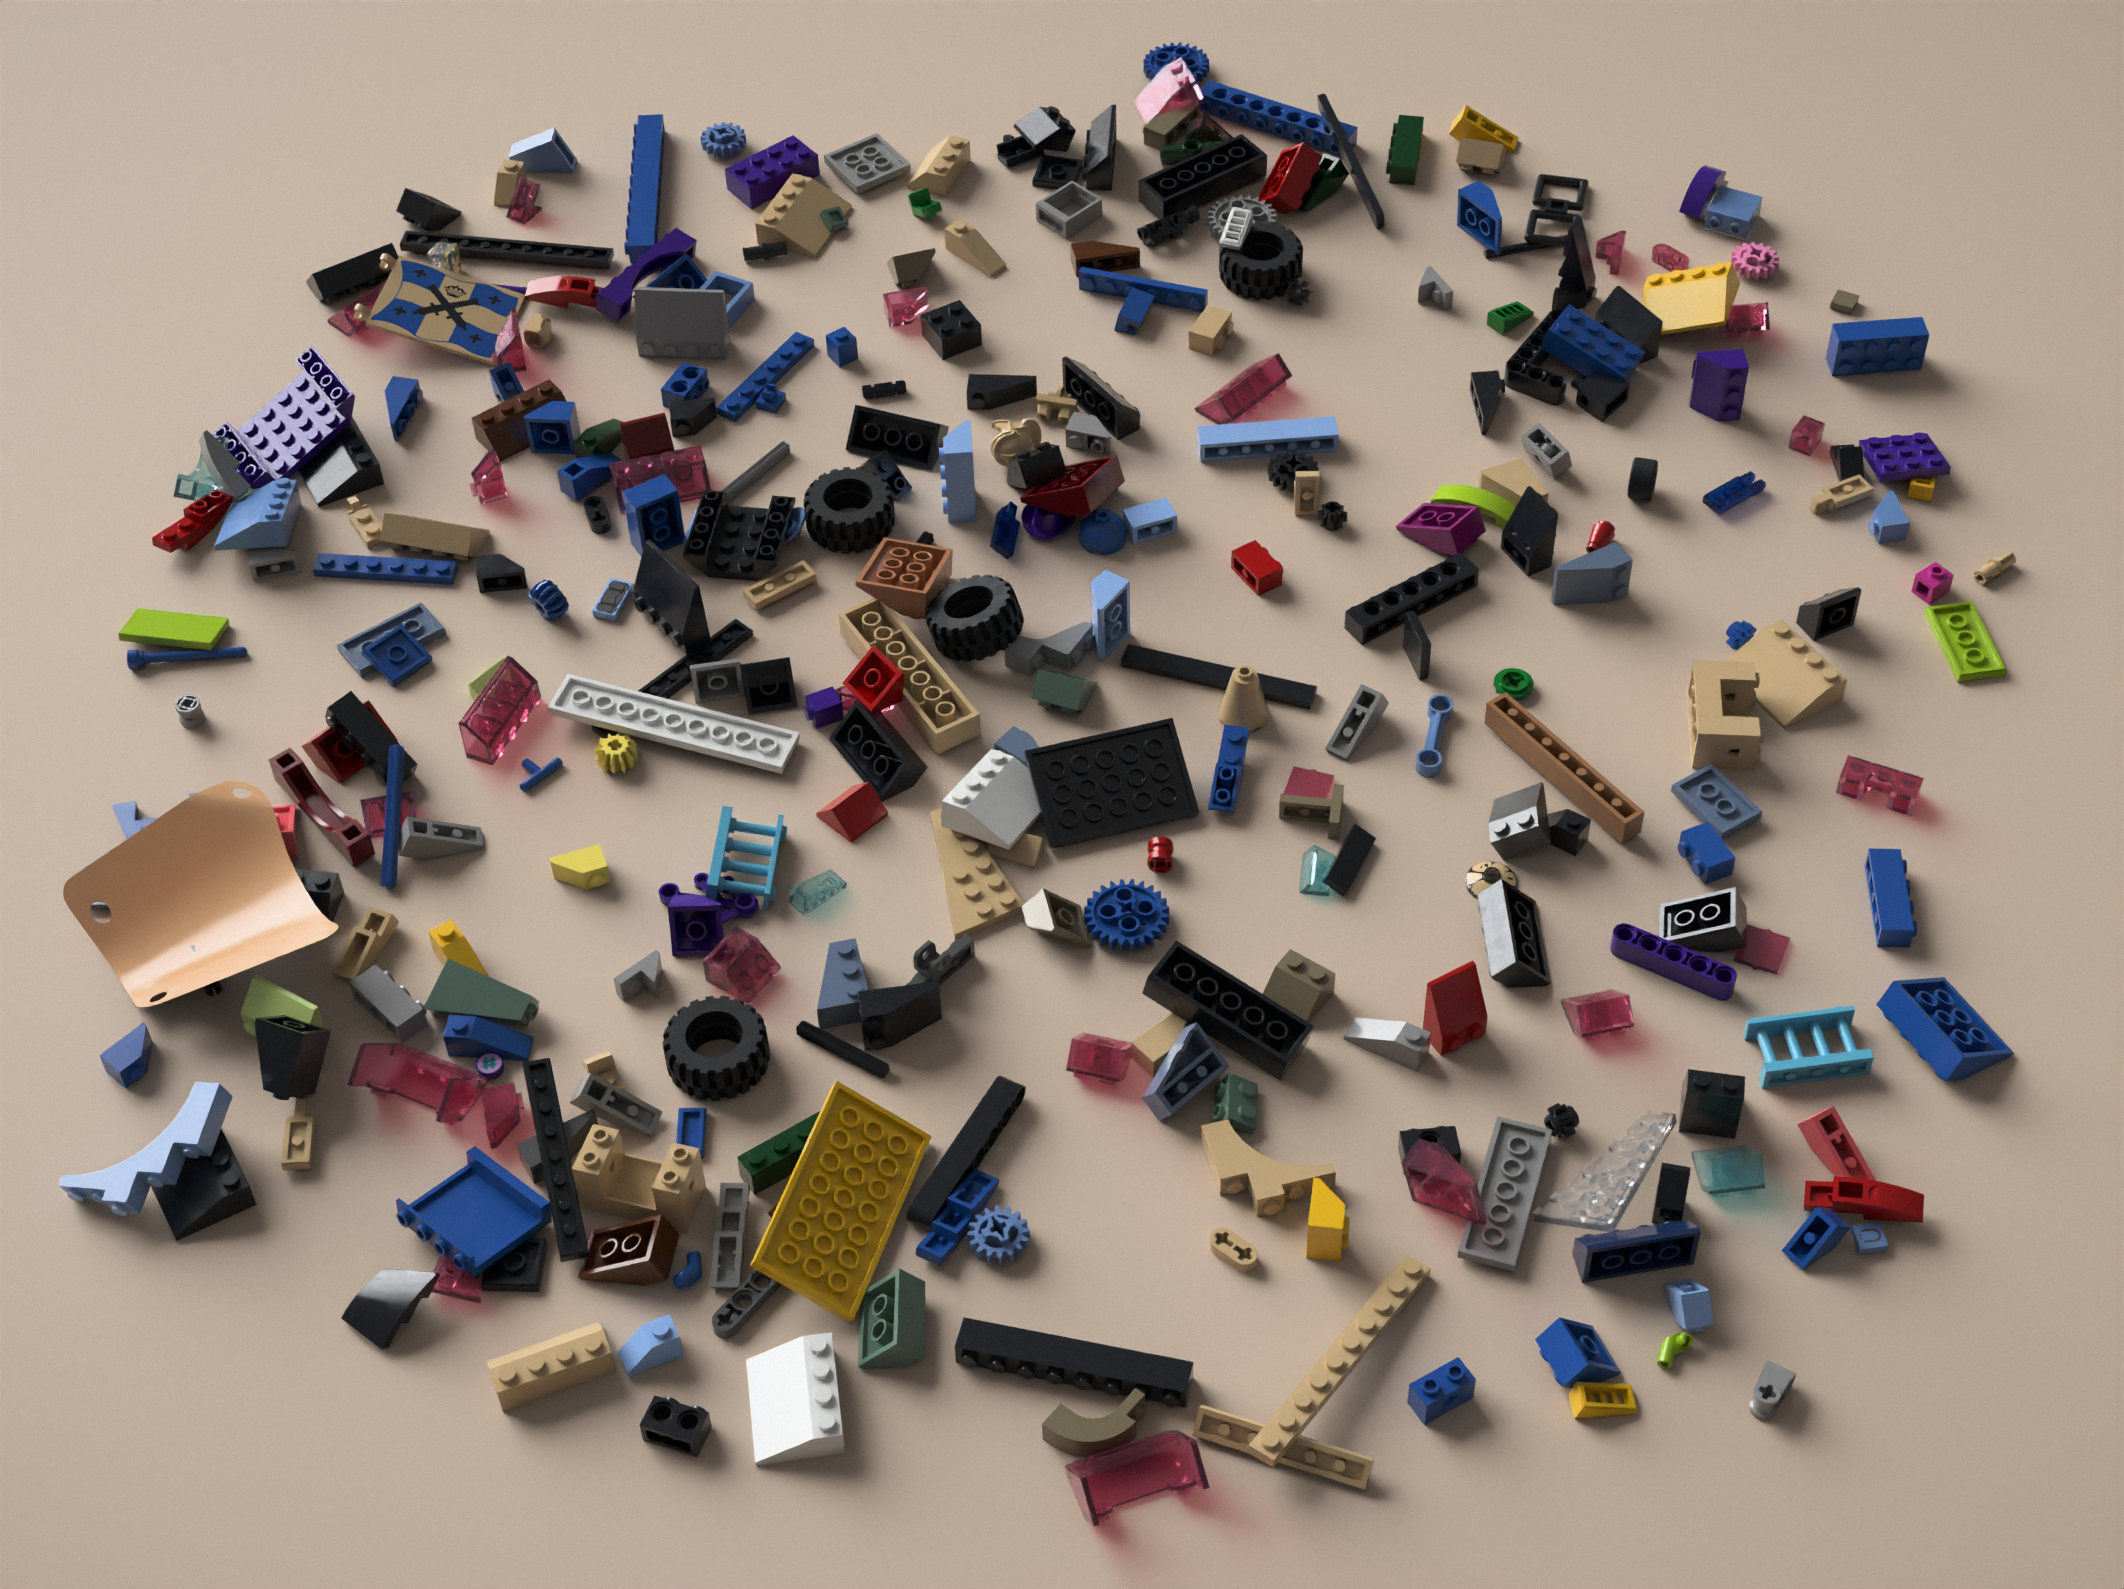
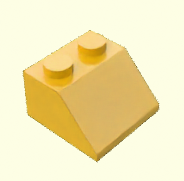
M1313 1178L1306 1258L1341 1261L1342 1250L1347 1251L1350 1217H1345V1204L1320 1178Z

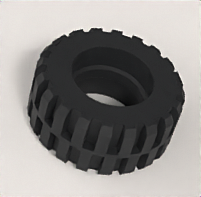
M1255 222V224H1252L1240 250L1220 247L1219 249L1220 278L1229 290L1231 289L1236 295L1241 294L1243 298L1249 299L1251 297L1254 300L1266 298L1270 300L1275 296H1284V290H1287L1288 287L1287 282H1295L1296 277L1300 278L1302 276L1303 246L1301 241L1290 229L1286 230L1280 224L1277 226L1272 222Z
M843 467V470L834 469L829 474L824 473L820 475L819 480L815 479L806 490L804 498L806 528L810 533V537L823 548L828 547L832 552L842 551L843 554H849L852 551L860 553L864 549L870 550L874 548L875 544H880L882 539L888 537L892 532V528L895 525L892 489L885 479L880 475L876 476V473L873 471H864L863 468L858 467L856 469H850V467ZM846 508H860V509H861V510H858V511H855V512H849V513L838 512L839 510L846 509Z
M974 575L972 578L966 579L965 577L959 579V582L947 585L945 590L939 591L937 597H933L928 606L926 622L936 648L943 656L958 662L960 660L964 662H971L975 659L977 661L984 660V657H992L997 655L998 651H1004L1008 648V644L1013 643L1017 639V635L1020 634L1024 623L1023 613L1014 589L1004 579L991 575H984L982 577Z
M720 995V998L707 996L705 997L706 1000L699 1001L697 999L690 1002V1006H683L677 1011L678 1016L673 1015L669 1020L668 1026L664 1030V1041L662 1042L666 1066L673 1083L678 1088H682V1092L692 1096L695 1094L696 1098L701 1100L711 1098L712 1101H720V1098L727 1097L729 1100L735 1098V1094L740 1092L744 1094L749 1091L750 1085L755 1086L761 1080V1075L763 1076L766 1073L768 1062L770 1061L766 1026L762 1016L756 1013V1009L749 1004L744 1005V1001L737 998L730 1000L729 996ZM725 1039L738 1044L731 1052L718 1057H705L695 1053L701 1045L712 1040Z

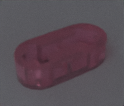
M1657 244L1653 247L1651 259L1654 263L1670 272L1688 270L1689 258L1685 254L1666 244Z

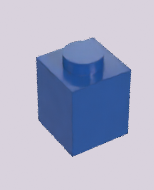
M845 327L826 335L827 355L839 367L858 359L857 338Z

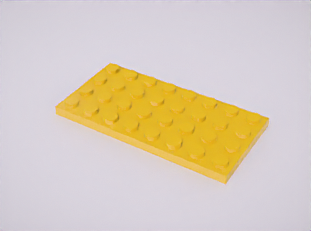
M836 1081L828 1093L750 1267L850 1323L856 1316L932 1136Z

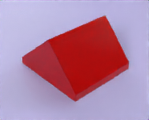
M873 645L842 684L871 712L875 713L903 700L905 674Z
M870 782L853 785L819 810L816 816L852 843L887 817L888 811Z

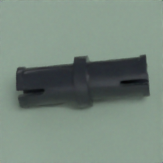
M785 241L773 244H766L765 242L761 243L762 245L743 248L745 262L762 258L769 260V257L788 255Z

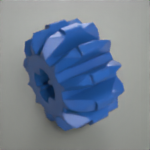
M544 579L535 584L530 590L529 598L531 603L546 620L554 621L557 618L559 619L568 610L569 603L566 601V597L552 581Z

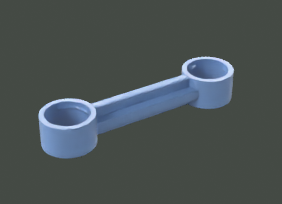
M1434 695L1428 701L1427 715L1430 718L1425 747L1418 752L1416 757V771L1423 777H1435L1441 771L1442 756L1439 753L1445 722L1452 718L1453 701L1446 695ZM1434 707H1444L1447 710L1438 711ZM1423 761H1433V762H1435L1436 764H1435V765H1425V764H1423L1422 762H1423Z

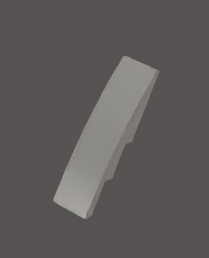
M720 1183L719 1207H717L716 1231H714L711 1289H738L741 1286L748 1222L749 1183Z

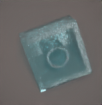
M1749 1146L1691 1151L1701 1189L1711 1195L1712 1198L1728 1197L1729 1192L1737 1191L1741 1195L1755 1194L1756 1189L1765 1188L1762 1154Z

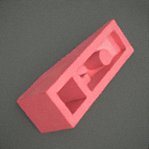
M1834 1106L1820 1111L1797 1124L1811 1150L1835 1176L1876 1181Z

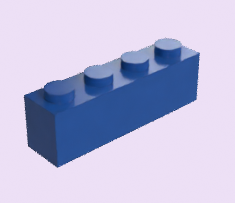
M1869 848L1864 866L1877 947H1910L1912 937L1917 935V922L1912 921L1914 904L1913 900H1909L1908 897L1910 894V881L1905 879L1907 862L1902 860L1901 849Z

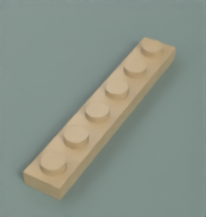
M1201 1405L1192 1436L1248 1453V1445L1266 1424ZM1299 1435L1278 1463L1365 1490L1368 1486L1374 1458Z

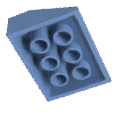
M288 478L277 479L232 503L215 542V550L287 546L301 507L297 480H289Z

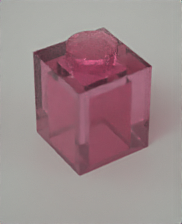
M1803 415L1791 432L1789 449L1810 456L1822 441L1825 423Z

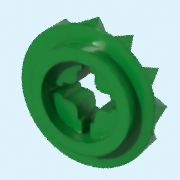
M1517 668L1501 670L1494 677L1493 683L1496 693L1503 694L1506 692L1513 699H1516V697L1524 699L1526 695H1531L1534 685L1532 677L1526 671Z

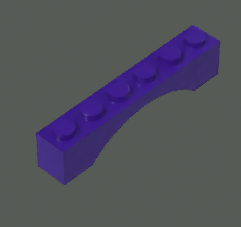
M675 228L670 233H666L661 241L653 244L648 252L640 255L636 262L631 266H627L623 273L618 277H614L610 284L598 291L596 295V310L616 322L621 320L631 310L632 293L635 287L649 275L667 269L686 254L692 259L695 256L697 240L678 228Z

